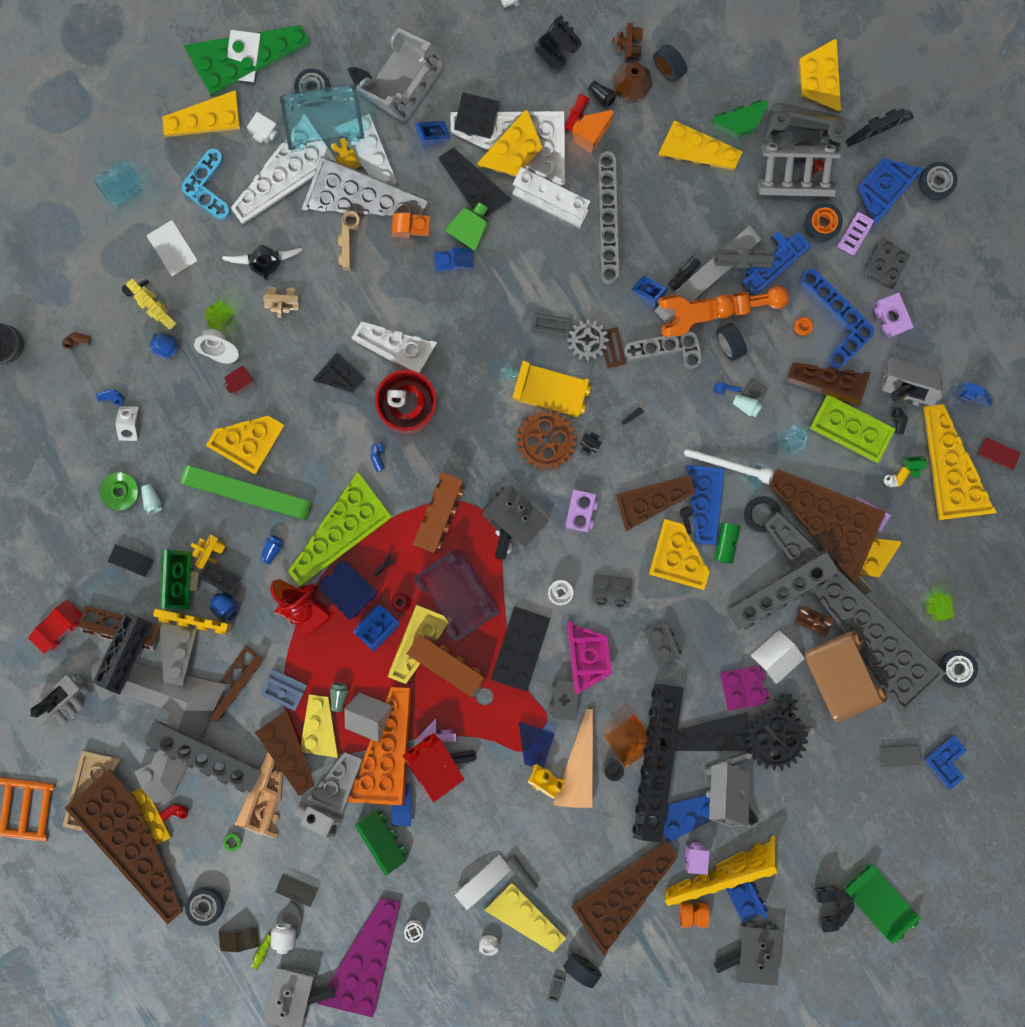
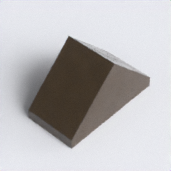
M258 927L219 931L220 951L241 952L259 947Z

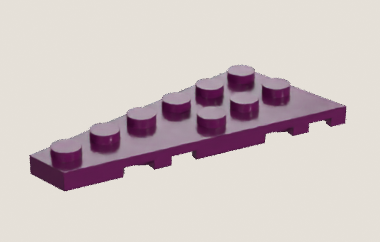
M381 897L327 986L335 988L336 997L317 1002L318 1005L368 1017L374 1016L401 901Z

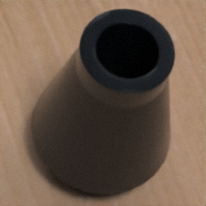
M593 81L588 88L602 106H611L617 97L614 90L596 81Z

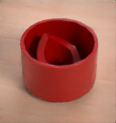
M399 370L389 374L379 384L375 395V406L381 420L388 428L401 434H414L425 429L433 421L437 412V397L432 384L425 376L412 370ZM387 390H405L416 395L418 403L415 410L404 414L399 412L396 407L389 405ZM392 398V401L396 403L397 398Z

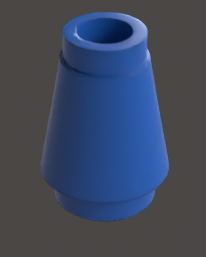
M274 535L266 538L260 560L270 565L284 547L282 545L284 541Z

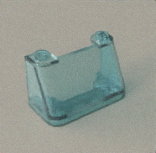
M341 85L280 96L289 150L294 152L302 151L309 142L345 137L350 143H356L360 139H365L355 85Z

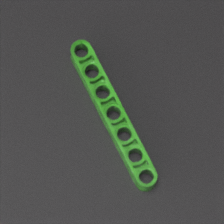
M185 465L180 481L181 484L302 520H307L312 502L188 465Z

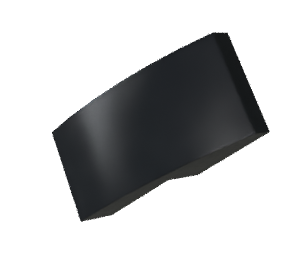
M115 544L107 562L146 577L153 559Z

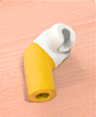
M902 467L898 475H886L884 477V484L890 488L900 487L911 471Z

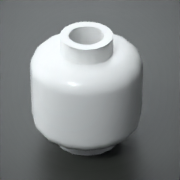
M279 923L271 930V947L277 950V953L287 954L289 950L296 946V930L291 927V924Z

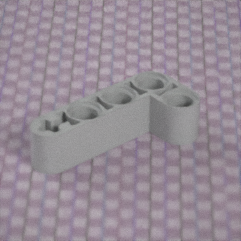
M687 332L679 336H661L630 342L623 351L625 359L630 362L681 353L683 365L689 370L696 369L702 361L698 337L693 332ZM684 338H692L693 345L687 346L684 343ZM668 340L672 341L675 344V348L667 349L665 342ZM648 344H653L656 347L654 353L647 351L646 346ZM640 345H642V351L636 352L634 356H632L631 353H628L630 348H633V350L636 351L640 350ZM695 356L697 363L694 365L690 364L687 361V357Z

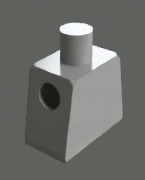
M299 804L294 815L302 818L301 825L325 838L334 837L343 818L315 805L306 808Z

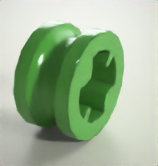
M230 833L223 840L224 848L228 851H236L242 844L241 836L237 833ZM231 837H234V841L237 842V845L235 844L234 847H231V843H228Z

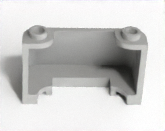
M397 28L390 38V46L394 52L374 80L370 78L363 79L356 90L360 95L395 118L406 121L441 72L444 60L430 42Z

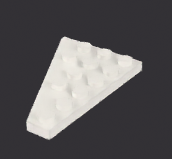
M564 111L529 112L543 149L525 169L560 186H565ZM451 112V133L489 151L523 112H497L490 139L454 130L458 112Z

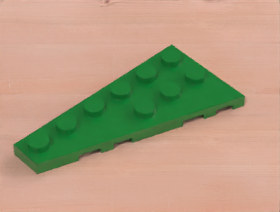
M302 25L257 32L260 34L256 66H253V62L249 57L243 58L242 61L227 57L230 37L184 45L208 92L213 96L241 81L238 79L253 71L256 73L311 44ZM235 41L232 48L234 52L241 53L244 50V45L241 41Z

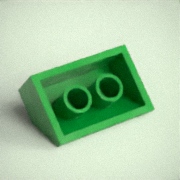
M161 550L159 609H189L192 552Z
M376 809L357 821L354 826L386 876L407 861L406 856L408 852L403 845L399 846L396 841L398 836L393 828H388L386 824L388 820L384 813H379Z

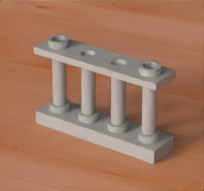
M776 143L762 145L763 156L768 158L765 179H758L759 195L835 197L836 188L834 181H830L833 158H841L838 146L832 144L825 146L778 145ZM775 157H787L783 180L773 179ZM795 157H806L802 180H792ZM814 158H825L823 178L820 181L811 180Z

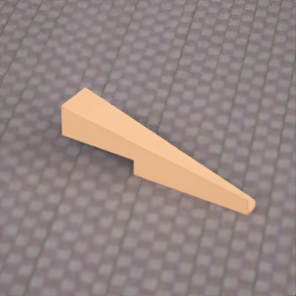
M593 709L585 710L562 777L565 784L563 790L557 793L554 800L555 806L592 808Z
M267 753L260 768L261 774L251 793L249 792L235 825L277 839L278 833L275 832L276 821H279L277 805L281 799L283 773L270 754Z

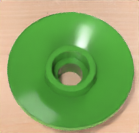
M112 473L100 485V498L110 509L118 511L128 509L135 503L138 497L137 483L126 473ZM120 488L124 491L122 495L117 494Z

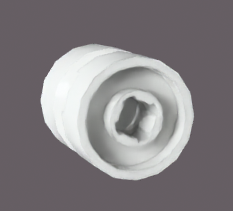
M564 580L555 581L548 589V597L555 605H565L573 597V588L570 583Z

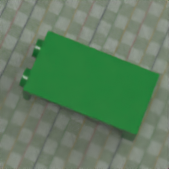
M871 862L842 888L892 944L901 941L907 930H912L919 924L918 920L921 917L913 911Z

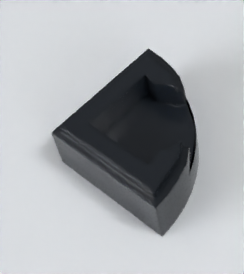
M357 67L347 68L355 87L359 86V83L365 78L372 79L371 75L363 69Z

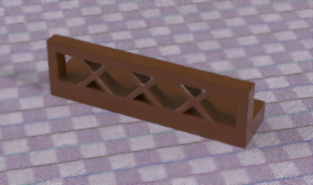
M85 605L78 628L82 633L112 640L119 627V620H122L124 615ZM88 612L96 613L99 618L92 623L85 621ZM110 617L115 618L118 623L111 628L106 627L103 622ZM153 623L151 627L154 629L152 637H146L142 649L155 652L157 646L156 638L160 625Z
M245 646L219 682L230 684L231 690L226 696L220 697L219 706L210 717L215 722H219L265 661L263 657L248 646ZM249 652L254 656V659L249 665L244 666L243 657ZM241 668L242 675L237 681H232L231 673L233 670Z

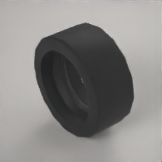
M761 496L750 501L745 507L744 519L750 529L755 532L765 533L769 532L766 527L756 524L752 519L753 508L758 504L764 503L771 506L774 515L778 511L781 514L782 512L777 501L771 497Z

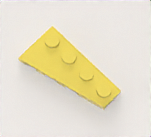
M415 605L387 677L406 684L420 665L418 661L407 655L419 634L423 637L427 634L436 641L452 619Z
M513 882L484 909V911L551 952H554L566 940V937Z

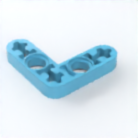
M210 149L184 180L182 191L215 218L224 220L230 215L229 206L204 187L223 162L222 154L217 149ZM217 154L216 157L218 158V161L213 160L211 162L210 156H215ZM205 162H206L207 164H209V163L211 162V164H210V166L212 167L211 170L209 169V167H208L207 165L204 164ZM202 168L208 172L204 178H200L197 175L198 170ZM195 177L197 181L201 182L200 185L197 182L195 183L192 178ZM194 184L193 187L195 188V191L190 190L188 192L187 186H192ZM210 195V203H201L202 196ZM214 204H216L219 208H223L224 206L225 213H220L218 215L217 209L212 206H214Z

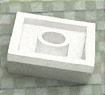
M779 630L750 655L775 684L781 681L805 659L796 645Z

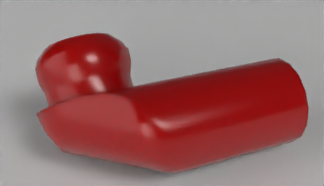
M174 803L161 811L159 815L163 821L172 815L180 817V819H186L188 817V809L183 805Z

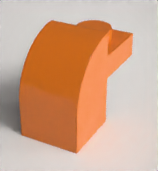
M411 213L393 214L391 236L411 238V235L429 236L430 216L411 215Z

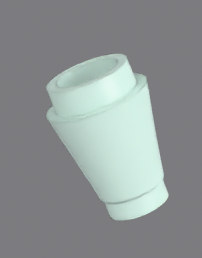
M739 394L736 395L733 401V405L750 417H757L763 405L757 399Z
M152 484L141 487L143 506L147 514L161 511L162 502Z

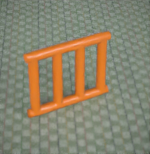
M0 777V785L5 786L0 818V836L47 841L48 835L45 834L51 791H54L55 784ZM13 787L24 788L18 830L7 829ZM32 789L43 790L38 833L26 832Z

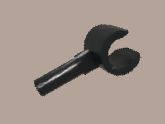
M145 279L138 284L142 287L149 282ZM126 284L121 288L126 296L131 297L134 295Z
M686 506L680 510V515L685 522L687 533L691 534L688 517L692 516L693 513L690 507Z
M388 554L385 557V562L373 574L377 576L388 566L395 565L397 559L393 563H389L387 558L392 554Z

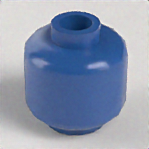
M163 331L158 332V334L154 333L149 344L151 353L163 359H168L171 355L175 356L179 345H176V337Z
M217 593L212 597L210 610L220 621H231L236 617L239 605L231 595Z

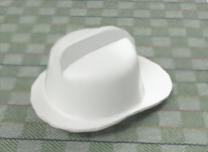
M204 329L202 335L194 342L197 352L220 363L229 364L238 359V349L231 342L227 341L225 335L219 330Z

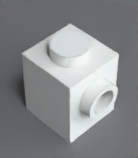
M256 112L247 126L249 133L259 143L264 141L269 144L278 135L277 124Z

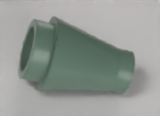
M332 683V687H330L331 711H343L349 691L347 684Z

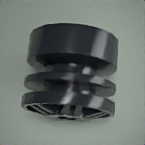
M0 323V341H5L3 343L5 347H0V364H10L22 355L24 339L15 327Z

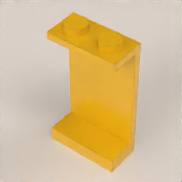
M523 361L512 400L548 410L552 409V411H559V413L578 418L579 414H584L586 403H583L585 395L589 396L591 385L588 384L589 379L582 380L530 365L529 362Z

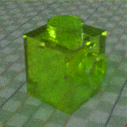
M218 299L214 305L211 304L206 309L204 318L208 321L206 325L211 329H218L222 332L236 314Z
M944 592L933 594V598L927 599L926 611L930 614L931 621L955 618L951 595L945 596Z

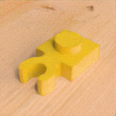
M344 138L339 139L341 143L340 148L336 143L331 144L332 149L339 155L335 157L336 162L353 169L361 166L354 150H347V141Z

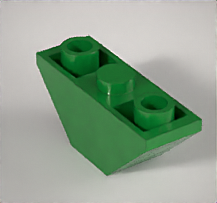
M761 100L751 103V106L745 108L744 106L736 107L733 109V112L727 114L726 112L718 113L713 118L712 126L735 138L754 133L769 104L768 100L763 102Z

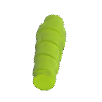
M267 934L253 957L254 961L251 968L258 970L260 964L263 963L270 947V934Z

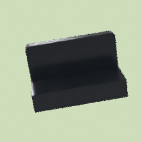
M208 560L198 576L200 580L232 597L236 595L235 591L242 580Z

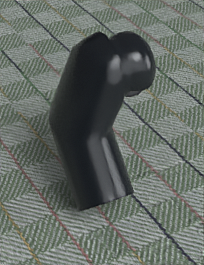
M894 407L890 411L892 418L897 423L894 433L904 435L908 417L901 408Z

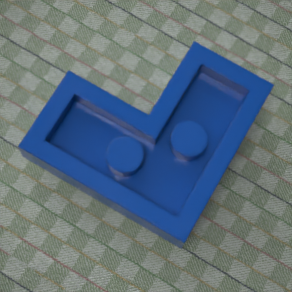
M952 735L924 758L925 762L948 790H951L965 778L953 764L956 759L967 751L955 735Z

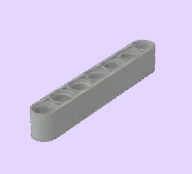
M605 151L601 153L598 161L601 279L605 284L610 285L614 284L619 276L616 157L612 152ZM608 158L612 161V164L604 165L602 160ZM604 177H610L612 179V183L605 184L602 181V179ZM607 195L611 196L613 201L611 203L604 202L603 197ZM610 214L613 217V221L607 222L603 216ZM611 233L614 239L607 241L604 238V234ZM606 252H612L615 257L611 260H608L605 258L604 254ZM611 270L615 273V277L609 279L605 276V272Z
M750 224L723 249H753L764 238ZM713 257L673 294L687 301H694L733 266H715ZM661 306L655 309L657 315L666 324L672 322L675 318L674 309H664Z

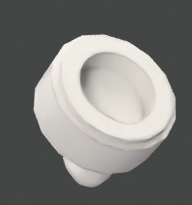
M387 390L388 404L392 407L403 406L406 401L407 392L405 390ZM392 398H401V401L395 403L392 401Z
M492 935L482 937L479 943V951L484 955L496 954L499 946L498 939Z

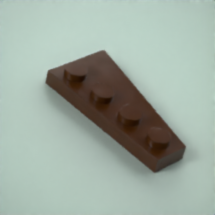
M793 362L787 382L860 406L871 372H864L862 374L855 373V370L839 371L833 367L823 369L818 368L817 365Z
M689 474L616 494L625 530H630L654 515L695 494L691 475Z
M287 710L254 732L298 796L315 785Z

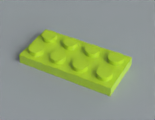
M828 395L825 396L809 428L875 463H879L896 430Z

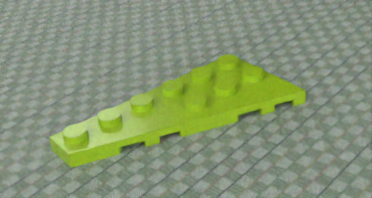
M358 471L288 572L300 587L392 518Z

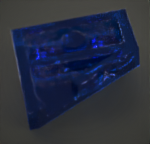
M519 722L524 764L531 767L538 764L544 768L555 733Z

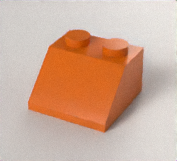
M609 110L585 115L582 120L578 119L572 128V142L592 153L612 123L614 112Z

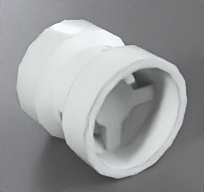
M418 920L409 921L404 930L405 938L414 943L422 939L424 934L423 924Z

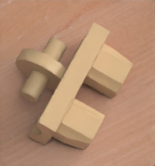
M269 287L267 294L263 295L264 307L271 309V312H277L278 318H282L283 313H290V310L299 311V299L295 288L286 289V295H279L278 288Z

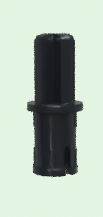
M692 256L682 268L679 267V271L668 282V285L673 290H677L686 279L691 278L690 275L701 265L700 261Z

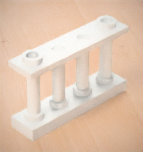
M522 167L512 184L515 186L512 193L513 196L578 228L581 227L589 211L587 209L590 204L589 200Z

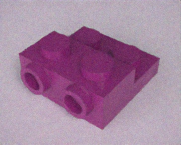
M758 665L720 673L727 711L767 704L766 699H769V692L767 688L763 687L762 680H765V673Z

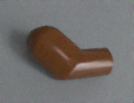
M73 332L63 339L62 346L64 349L69 350L79 343L89 345L91 336Z

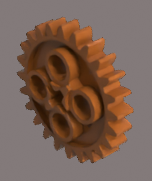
M542 409L541 415L534 411V418L528 415V422L522 420L524 428L518 427V430L522 433L516 435V438L521 439V441L516 443V446L522 447L518 450V453H524L521 459L528 458L527 465L533 462L534 469L539 465L541 466V471L544 470L545 466H548L549 471L552 470V466H555L558 470L559 463L565 466L566 462L564 459L571 460L572 458L569 453H575V450L571 448L572 446H577V443L572 441L577 438V435H572L575 428H569L572 422H565L566 415L559 418V411L555 415H552V409L549 410L548 414H545L544 409ZM543 422L548 423L550 430L547 432L541 431L539 428L540 424ZM557 427V431L550 438L551 444L546 443L539 454H536V450L543 443L542 437L547 438L553 428ZM557 434L564 435L565 442L557 443L554 439ZM529 438H537L538 445L536 447L529 446ZM551 449L554 455L552 458L547 459L543 456V451Z

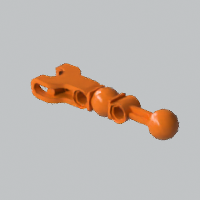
M775 285L766 294L750 296L748 292H740L729 296L720 295L715 299L708 298L687 301L676 294L663 296L658 299V305L664 309H674L675 318L671 323L661 327V333L667 337L684 335L695 323L718 318L726 319L733 314L735 316L749 314L752 307L769 305L773 309H781L789 303L790 295L784 286Z

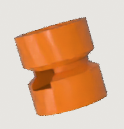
M692 902L680 903L681 928H692L693 925H696L697 928H709L708 902H697L696 905H693Z

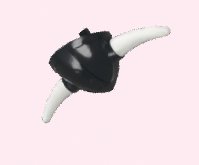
M260 245L251 254L223 256L222 259L233 263L249 264L250 269L254 273L264 276V279L267 280L268 275L278 268L280 260L290 258L300 253L303 249L274 251L265 245Z

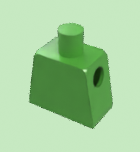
M478 202L474 210L465 207L447 226L445 231L474 251L478 250L490 223L489 220L483 217L488 207L481 202Z

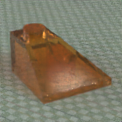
M635 714L603 736L626 768L643 756V749L647 739L646 729Z

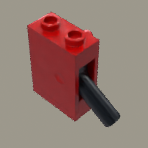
M434 733L426 736L423 741L415 747H411L402 755L421 788L433 803L465 780L456 764L474 762L477 759L474 750L449 754L441 739Z

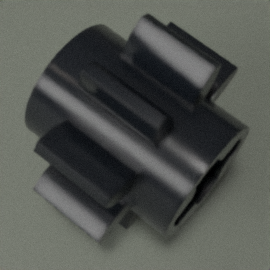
M591 432L590 435L585 433L578 445L582 447L581 452L587 456L590 453L595 455L602 443L598 440L600 436L594 432Z
M781 693L780 699H774L778 702V706H775L774 709L779 707L783 713L787 709L782 707L784 700L790 702L787 709L790 715L792 710H798L795 707V703L798 700H792L791 693L787 697H785L784 693Z

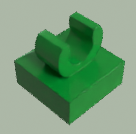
M923 456L903 457V465L907 470L911 471L910 475L913 478L920 477V469L927 468V461Z

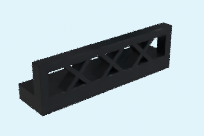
M125 612L92 683L120 695L153 623ZM130 618H132V621H131V623H130V626L127 627V624H128ZM123 637V641H122V643L119 645V641H120V639ZM112 656H114L115 658L113 662L110 663ZM106 673V677L102 683L101 680L103 678V675Z

